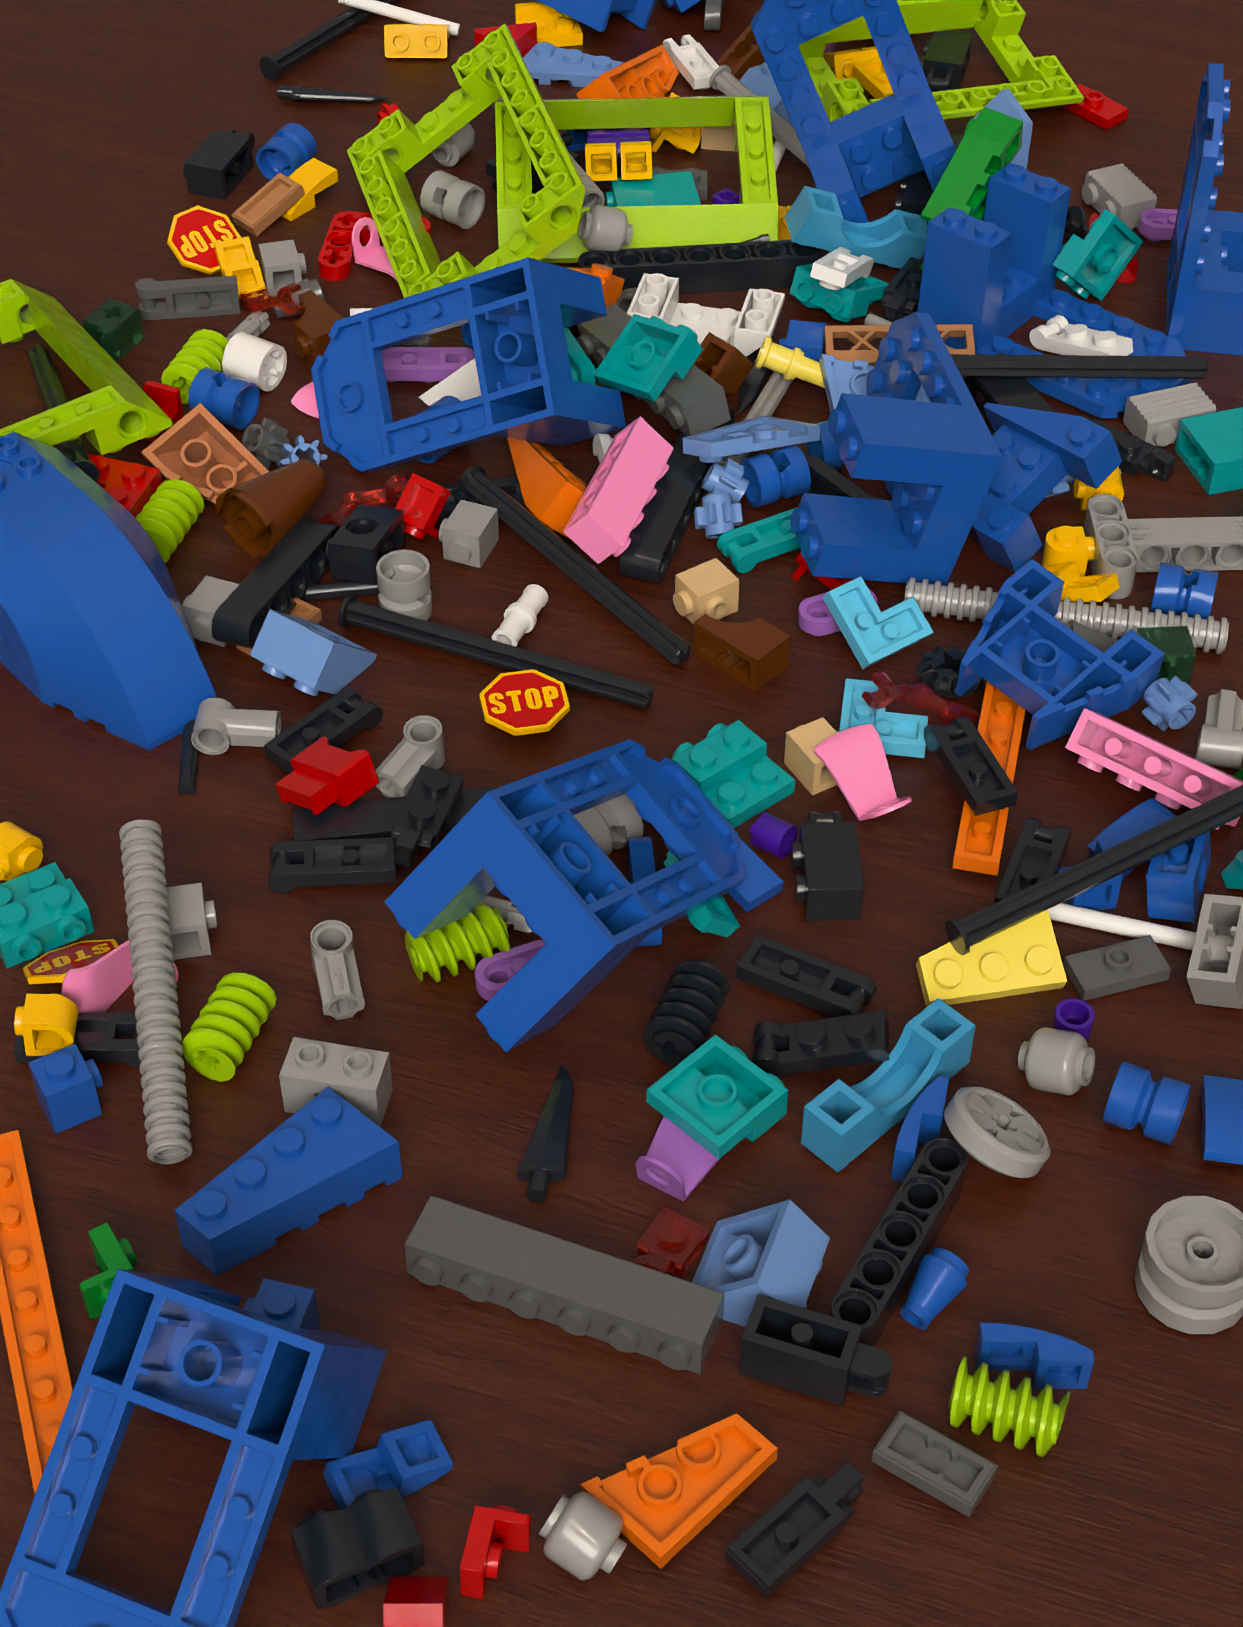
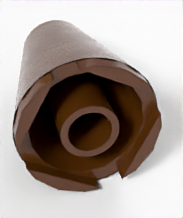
M301 459L225 490L216 499L217 515L219 516L224 513L228 522L223 529L234 544L245 554L254 559L259 555L265 558L299 520L304 519L326 489L325 474L318 464Z

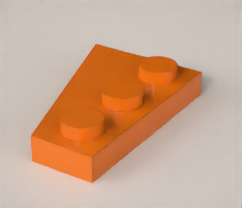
M736 1413L679 1439L676 1447L649 1459L643 1455L626 1463L625 1470L603 1480H600L597 1476L581 1483L580 1492L589 1493L619 1513L623 1518L621 1533L661 1569L777 1460L778 1448Z

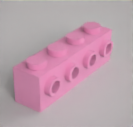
M641 416L615 435L563 531L597 564L610 555L618 557L626 550L631 543V538L628 537L630 532L644 517V514L641 512L643 507L657 492V489L654 488L656 482L669 469V465L666 462L674 448Z
M1086 708L1083 709L1065 747L1080 755L1077 760L1078 763L1099 773L1102 772L1103 767H1106L1118 773L1115 781L1136 791H1140L1142 785L1156 791L1157 794L1154 798L1156 801L1178 811L1182 804L1193 809L1243 785V781ZM1240 817L1226 823L1225 825L1235 827Z

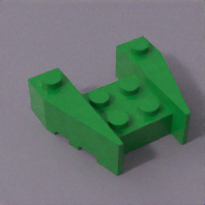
M987 107L982 109L976 119L972 118L965 128L962 141L925 206L921 219L929 222L950 207L963 210L967 215L984 221L989 177L1009 164L1020 150L1023 121ZM923 263L920 266V271H923Z

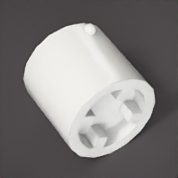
M245 332L236 333L226 345L222 360L224 373L230 375V377L235 376L253 382L259 389L266 392L278 386L284 376L287 365V355L284 347Z

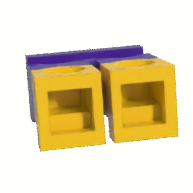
M649 130L588 131L587 144H585L587 175L592 181L617 180V167H621L622 180L652 179V149Z

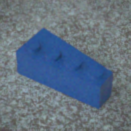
M327 1087L174 1210L182 1247L217 1276L276 1245L277 1237L296 1228H300L303 1231L318 1223V1216L342 1203L348 1207L365 1198L364 1192L382 1182L388 1186L402 1178L399 1141Z

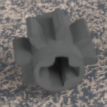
M264 417L261 425L252 423L245 430L242 444L266 469H269L271 461L278 463L287 456L281 447L285 443L290 444L286 436L288 429Z

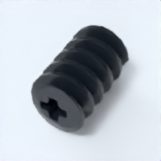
M691 960L678 964L672 971L670 980L664 987V993L659 998L657 1007L652 1012L650 1021L643 1030V1041L646 1048L663 1064L673 1068L702 1046L705 1043V1039L710 1035L712 1025L718 1018V1011L725 1003L724 995L730 993V984L726 976L718 968L708 962Z

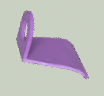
M663 1116L647 1155L640 1156L635 1166L638 1179L684 1202L720 1159L713 1156Z

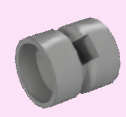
M439 170L433 172L425 181L421 191L420 204L426 213L440 219H445L460 228L469 229L477 223L482 215L485 206V193L481 187Z
M397 550L384 555L377 562L376 566L377 586L380 592L378 594L379 608L427 621L431 617L433 610L432 592L430 589V564L428 559L421 553L413 550Z
M627 794L573 815L607 856L611 854L613 848L617 850L627 846V838L642 837L643 835L642 818L637 813L634 802Z

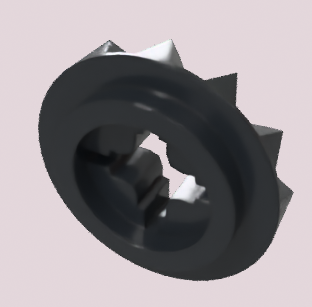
M954 645L950 650L937 646L933 653H924L921 663H918L917 670L918 679L921 684L934 694L958 698L959 696L955 694L959 673L957 674L953 670L960 669L961 661L967 650L958 651ZM984 678L980 679L960 697H965L978 691L984 683Z

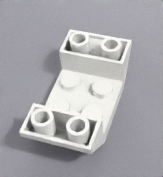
M644 273L627 314L631 317L634 314L647 318L656 316L667 324L676 327L680 324L685 325L697 334V341L700 345L708 332L736 347L747 357L761 347L766 336L772 337L785 300V293L773 292L769 289H749L740 312L731 308L719 309L701 306L696 303H678L679 278L667 277L659 273Z

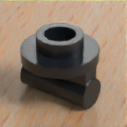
M1071 206L1067 211L1063 239L1069 240L1075 234L1084 240L1088 232L1086 213L1079 206Z

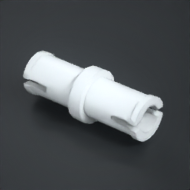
M536 584L528 585L517 602L510 604L505 610L504 620L493 633L492 640L517 647L523 635L532 631L536 625L538 613L545 606V603L548 602L546 590Z

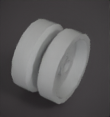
M1182 1196L1164 1203L1151 1216L1143 1241L1142 1251L1134 1275L1138 1297L1148 1312L1163 1324L1188 1334H1215L1233 1327L1243 1316V1213L1230 1203L1208 1196Z

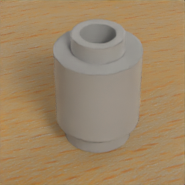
M467 123L431 152L433 157L444 166H454L474 147L476 134L473 127Z

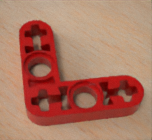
M344 211L332 218L318 256L319 275L323 279L340 281L350 275L355 262L352 246L354 225L363 217L373 219L371 213ZM421 217L425 230L431 236V222ZM364 226L360 232L359 240L362 244H367L370 240V229L368 226ZM379 235L380 245H383L382 240H381L380 235Z

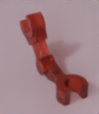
M297 283L282 287L277 295H269L268 288L265 286L260 287L256 291L240 293L243 308H250L251 312L279 306L283 312L294 314L306 308L305 303L296 304L291 298V293L301 290L300 284Z
M405 475L390 477L382 489L345 493L340 501L341 506L335 513L329 512L318 521L342 526L343 521L350 516L358 504L375 506L388 502L389 505L395 508L403 493L396 492L404 490L407 485Z
M883 672L873 673L871 676L872 681L880 689L876 692L864 691L862 694V698L871 708L881 709L888 706L893 700L911 703L922 709L930 710L940 716L939 720L945 725H950L953 719L968 716L975 725L980 716L978 712L968 706L955 701L948 702L941 698L925 684L917 683L915 686L909 684L895 685L888 675Z

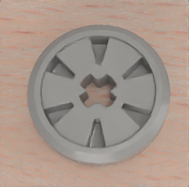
M963 1087L954 1094L944 1110L946 1124L957 1143L975 1160L995 1172L1010 1177L1030 1178L1039 1172L1050 1156L1051 1149L1048 1139L1038 1122L1020 1105L998 1092L982 1087Z

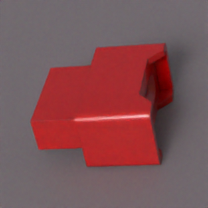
M322 736L290 759L293 772L277 782L275 786L282 803L290 802L312 810L314 815H318L333 803L348 807L379 784V779L371 756L367 751L361 749L348 752L329 745V739Z

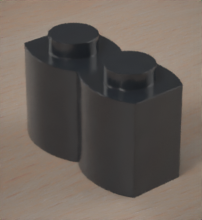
M398 1488L383 1491L381 1489L368 1490L357 1496L353 1503L343 1510L331 1512L327 1510L315 1511L305 1516L299 1525L290 1531L292 1550L316 1609L328 1608L346 1602L365 1592L370 1587L388 1584L391 1577H405L425 1565L424 1545Z

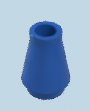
M934 1248L930 1255H923L907 1299L900 1310V1315L903 1319L918 1329L926 1330L932 1320L967 1287L965 1278L969 1274L968 1266L958 1256L942 1248Z

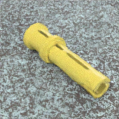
M769 336L764 338L754 368L761 369L765 367L783 374L785 380H794L796 377L825 388L818 361L805 357L804 352L800 348L795 347L792 350L772 342V338Z

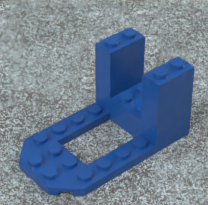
M764 0L759 12L756 11L750 25L800 140L816 188L835 193L843 218L855 223L869 222L860 197L921 170L925 171L934 192L956 152V148L926 80L897 0ZM864 16L894 94L830 122L798 45Z
M1208 63L1206 74H1203L1167 262L1166 336L1178 340L1183 350L1243 356V213L1214 210L1218 187L1212 186L1214 176L1221 177L1223 170L1224 153H1222L1224 133L1221 132L1223 123L1228 122L1231 99H1228L1230 80L1224 79V64Z
M1009 163L989 177L984 221L967 215L963 210L948 207L928 222L918 312L930 314L935 325L972 324L975 355H996L1000 353H1005V355H1044L1042 352L1033 351L1019 345L1007 337L1033 316L1048 321L1056 315H1061L1067 319L1069 324H1084L1090 329L1113 331L1116 335L1132 338L1133 353L1128 356H1186L1180 342L1166 336L1163 332L1149 329L1135 323L1128 317L1118 316L1104 310L1097 304H1090L1073 297L1066 291L1055 289L1056 277L1054 275L1058 269L1052 264L1061 252L1071 188L1058 183L1054 178L1043 177L1026 170L1021 165ZM948 337L944 341L947 346L954 349H965L964 337ZM1026 378L1038 391L1101 419L1117 418L1118 412H1125L1128 397L1191 383V379Z
M527 257L335 321L328 334L331 340L324 354L318 355L311 367L323 444L350 461L349 464L360 472L371 473L494 436L564 446L592 438L597 433L606 434L624 429L626 423L620 390L573 381L564 328L607 315L601 278ZM469 323L481 396L393 422L381 351Z
M914 312L892 322L887 336L881 340L878 359L874 369L870 370L867 376V396L842 393L836 409L831 411L828 419L829 433L832 434L836 442L840 458L844 461L850 477L884 481L892 501L803 493L798 509H794L792 512L790 525L801 547V555L806 559L812 576L856 579L861 576L863 580L907 583L910 577L916 578V582L922 583L923 579H928L929 584H935L937 580L941 581V585L946 586L1003 457L931 315ZM921 385L930 402L915 401Z
M631 739L488 791L385 901V904L395 915L398 924L416 939L467 916L496 886L498 891L508 897L524 916L530 930L539 935L546 943L475 1014L486 1027L488 1035L495 1042L499 1043L505 1052L554 1027L650 933L735 890L747 878L745 865L736 861L735 851L740 847L738 833L679 764L666 757L659 763L645 756V746ZM627 794L634 802L637 813L654 826L664 838L668 850L676 857L681 858V860L630 884L573 815Z
M117 1269L0 1590V1627H234L292 1460L343 1458L352 1454L387 1350L339 1332L294 1328L238 1307L241 1299L240 1296L194 1279ZM135 1404L232 1440L172 1611L75 1573Z

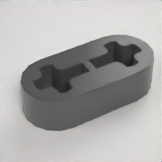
M706 0L705 31H720L724 0Z

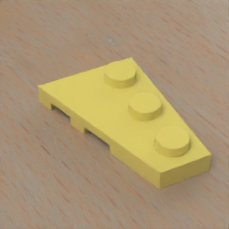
M1048 910L971 946L970 952L962 956L957 953L949 942L919 957L916 963L926 1007L938 998L947 1005L1060 989L1067 982Z

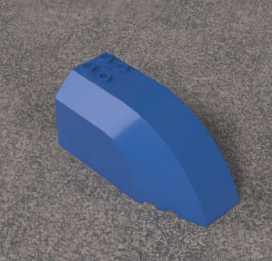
M16 432L0 436V662L42 703L53 708L59 704L72 710L75 718L84 722L89 719L104 724L107 732L150 751L183 733L184 726L190 720L196 719L200 703L208 698L216 697L168 569L151 538L136 518L58 449Z

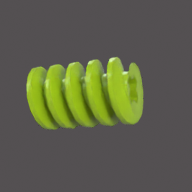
M202 329L195 331L176 354V357L170 362L169 366L163 371L161 377L162 384L179 389L182 405L188 404L191 383L200 370L208 367L223 372V354L229 340L213 330Z
M179 479L165 480L157 487L156 492L152 494L150 500L136 516V520L151 538L164 563L169 561L171 554L176 551L178 544L183 541L185 534L190 531L191 526L196 523L199 514L203 512L205 507L204 500L200 492L192 484Z
M486 904L478 905L475 908L474 915L470 912L467 916L419 938L414 939L408 931L405 932L408 956L413 970L421 982L423 981V973L428 972L432 979L438 983L441 982V967L446 966L451 975L455 977L459 974L458 961L463 960L472 971L476 968L477 954H481L483 959L485 957L491 958L493 957L494 948H498L500 952H508L511 949L507 927L499 910L495 906H492L491 909Z
M235 972L224 975L217 983L216 990L209 996L208 1003L201 1009L199 1017L193 1022L191 1031L182 1041L183 1055L190 1066L211 1080L219 1082L230 1080L235 1075L236 1067L243 1062L244 1053L251 1048L253 1039L259 1035L261 1025L269 1018V1011L276 1006L277 998L274 990L256 976Z
M964 1356L960 1363L949 1400L950 1424L952 1427L958 1428L969 1415L971 1416L972 1433L980 1435L990 1422L992 1423L993 1439L999 1443L1010 1430H1013L1014 1446L1019 1450H1022L1033 1437L1035 1438L1036 1454L1043 1458L1053 1444L1056 1445L1071 1392L1068 1391L1058 1404L1053 1403L1052 1385L1049 1384L1045 1385L1037 1397L1032 1396L1031 1378L1026 1376L1015 1390L1011 1389L1008 1370L1004 1369L998 1378L991 1382L989 1381L987 1363L982 1362L975 1373L970 1375L968 1374L967 1357Z

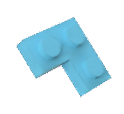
M861 576L829 591L822 597L862 669L914 645L934 633L914 597L881 612Z
M846 678L839 732L859 725L873 724L880 736L885 754L924 758L926 747L924 728L928 725V716L885 712L887 682Z

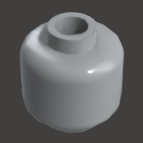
M594 205L589 212L584 211L578 229V237L580 240H583L585 248L589 251L620 250L623 245L628 246L630 244L633 234V226L628 224L627 215L623 210L603 205Z
M1043 1027L1033 1034L1029 1042L1024 1041L1018 1054V1067L1020 1070L1025 1071V1077L1030 1087L1039 1091L1070 1096L1078 1092L1081 1086L1089 1085L1095 1068V1052L1092 1047H1088L1084 1036L1077 1032Z
M584 1491L574 1494L571 1499L563 1494L539 1532V1535L545 1538L543 1544L544 1555L583 1581L592 1578L599 1568L610 1574L627 1546L626 1542L618 1538L623 1529L622 1516Z

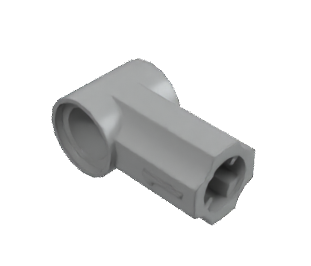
M1221 689L1219 693L1209 695L1195 759L1208 765L1240 769L1243 758V700L1238 697L1236 691Z
M208 698L203 700L198 707L191 742L198 751L208 755H220L226 752L230 745L264 747L265 744L281 734V712L235 709L230 702L224 699Z
M420 715L407 721L403 728L404 738L376 769L379 784L375 787L381 791L384 797L396 798L407 796L421 765L434 769H439L443 766L445 762L442 724L435 717Z
M326 920L317 924L310 933L312 969L317 979L323 1014L332 1016L336 1020L353 1018L354 1014L364 1009L365 1006L353 949V933L344 922Z

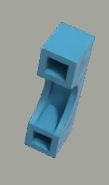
M804 186L785 215L792 242L802 246H811L827 250L828 252L842 247L851 250L852 255L858 257L866 255L874 258L876 263L900 269L910 257L921 259L925 253L928 225L926 220L921 219L920 215L895 209L876 221L867 223L850 222L843 218L835 193Z
M939 998L936 999L905 1025L896 1046L889 1055V1060L884 1061L868 1078L853 1086H848L838 1079L804 1106L801 1144L837 1173L840 1172L908 1114L919 1095L936 1078L942 1076L951 1079L970 1063L976 1025Z

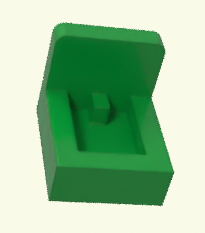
M108 1223L88 1231L95 1261L102 1272L81 1282L79 1285L85 1309L90 1319H96L101 1316L117 1269L133 1271V1268L138 1266L135 1254L128 1240L124 1237L117 1241Z

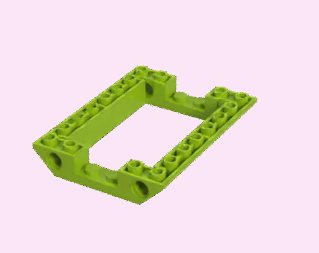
M897 0L909 35L974 28L1011 82L932 92L944 121L975 117L1003 89L1011 91L1024 111L1082 103L1083 95L1056 56L1033 57L1018 35L1026 13L1017 0ZM864 16L798 45L830 122L883 99H870L868 102L863 94L864 89L857 78L837 80L823 57L827 43L872 39Z
M505 23L496 31L490 32L481 43L471 51L464 53L451 66L462 88L451 93L447 100L432 112L426 113L414 125L397 109L390 116L383 118L374 129L364 137L358 138L347 149L404 298L527 257L540 261L577 232L586 188L516 42ZM502 96L544 188L536 194H529L521 203L514 207L524 230L515 234L493 254L485 257L476 267L458 251L447 260L441 262L431 236L425 230V225L421 219L422 214L405 173Z
M768 96L543 99L557 130L732 126L734 116V152L738 153L740 178L739 204L612 207L623 210L627 215L628 224L633 226L630 244L628 246L623 245L622 249L740 243L767 233L769 234L770 241H778V197ZM504 100L495 101L499 248L506 244L515 234L524 230L514 207L521 203L526 196L532 194L531 159ZM582 207L580 219L583 212H589L592 207ZM577 229L573 236L540 261L546 263H578L579 256L589 250L585 248L583 240L579 239Z
M13 279L0 283V342L2 344L18 342L25 337V333L36 329L37 333L92 391L89 394L0 429V436L16 432L49 446H54L64 441L76 440L85 433L87 440L101 455L118 452L126 445L143 438L154 437L160 431L173 426L171 419L54 297ZM28 304V308L25 311L20 312L22 307Z

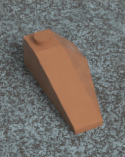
M201 403L141 452L155 468L160 469L161 474L167 480L179 479L192 484L204 499L216 504V499L225 490L269 472Z

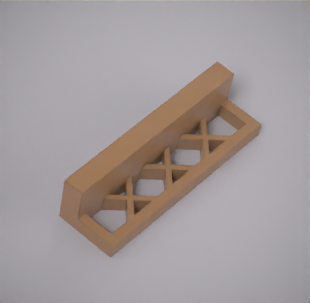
M972 324L936 325L943 341L948 337H964L965 349H951L946 345L950 354L975 355ZM890 325L825 326V354L835 356L837 360L848 362L861 360L869 362L871 366H875L879 350L869 343L874 338L886 337ZM833 338H848L855 346L850 350H834Z

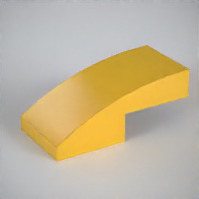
M315 158L310 159L296 169L288 178L302 185L305 195L281 216L293 221L315 208L314 195L338 182L337 169Z
M249 236L214 243V251L222 276H237L239 299L267 294L259 262L255 260Z
M1077 561L1043 565L1045 569L1064 581L1060 600H1064V597H1069L1072 602H1077V599H1083V602H1090L1091 600L1101 602L1120 588L1116 573L1080 577Z

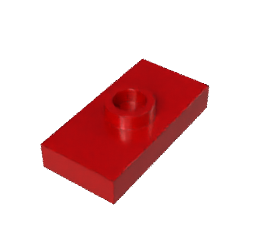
M1082 84L1076 85L1084 97L1082 103L1060 106L1104 130L1128 119L1129 108L1107 98L1103 93L1094 91Z

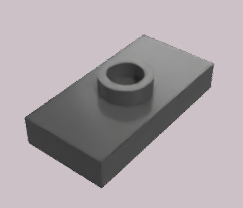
M1151 935L1067 955L1063 963L1065 972L1083 1001L1169 980L1171 972L1170 966Z
M899 1411L873 1450L871 1462L969 1518L995 1478L998 1465L902 1411Z

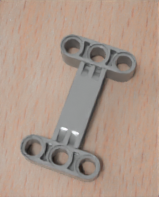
M1099 494L1091 497L1088 501L1083 529L1085 536H1093L1095 542L1094 559L1089 561L1092 574L1116 573L1120 585L1118 590L1107 597L1109 599L1118 600L1128 597L1133 589L1136 572H1159L1160 562L1183 566L1185 571H1194L1195 569L1207 571L1243 570V513L1242 516L1128 519L1122 501L1115 496Z

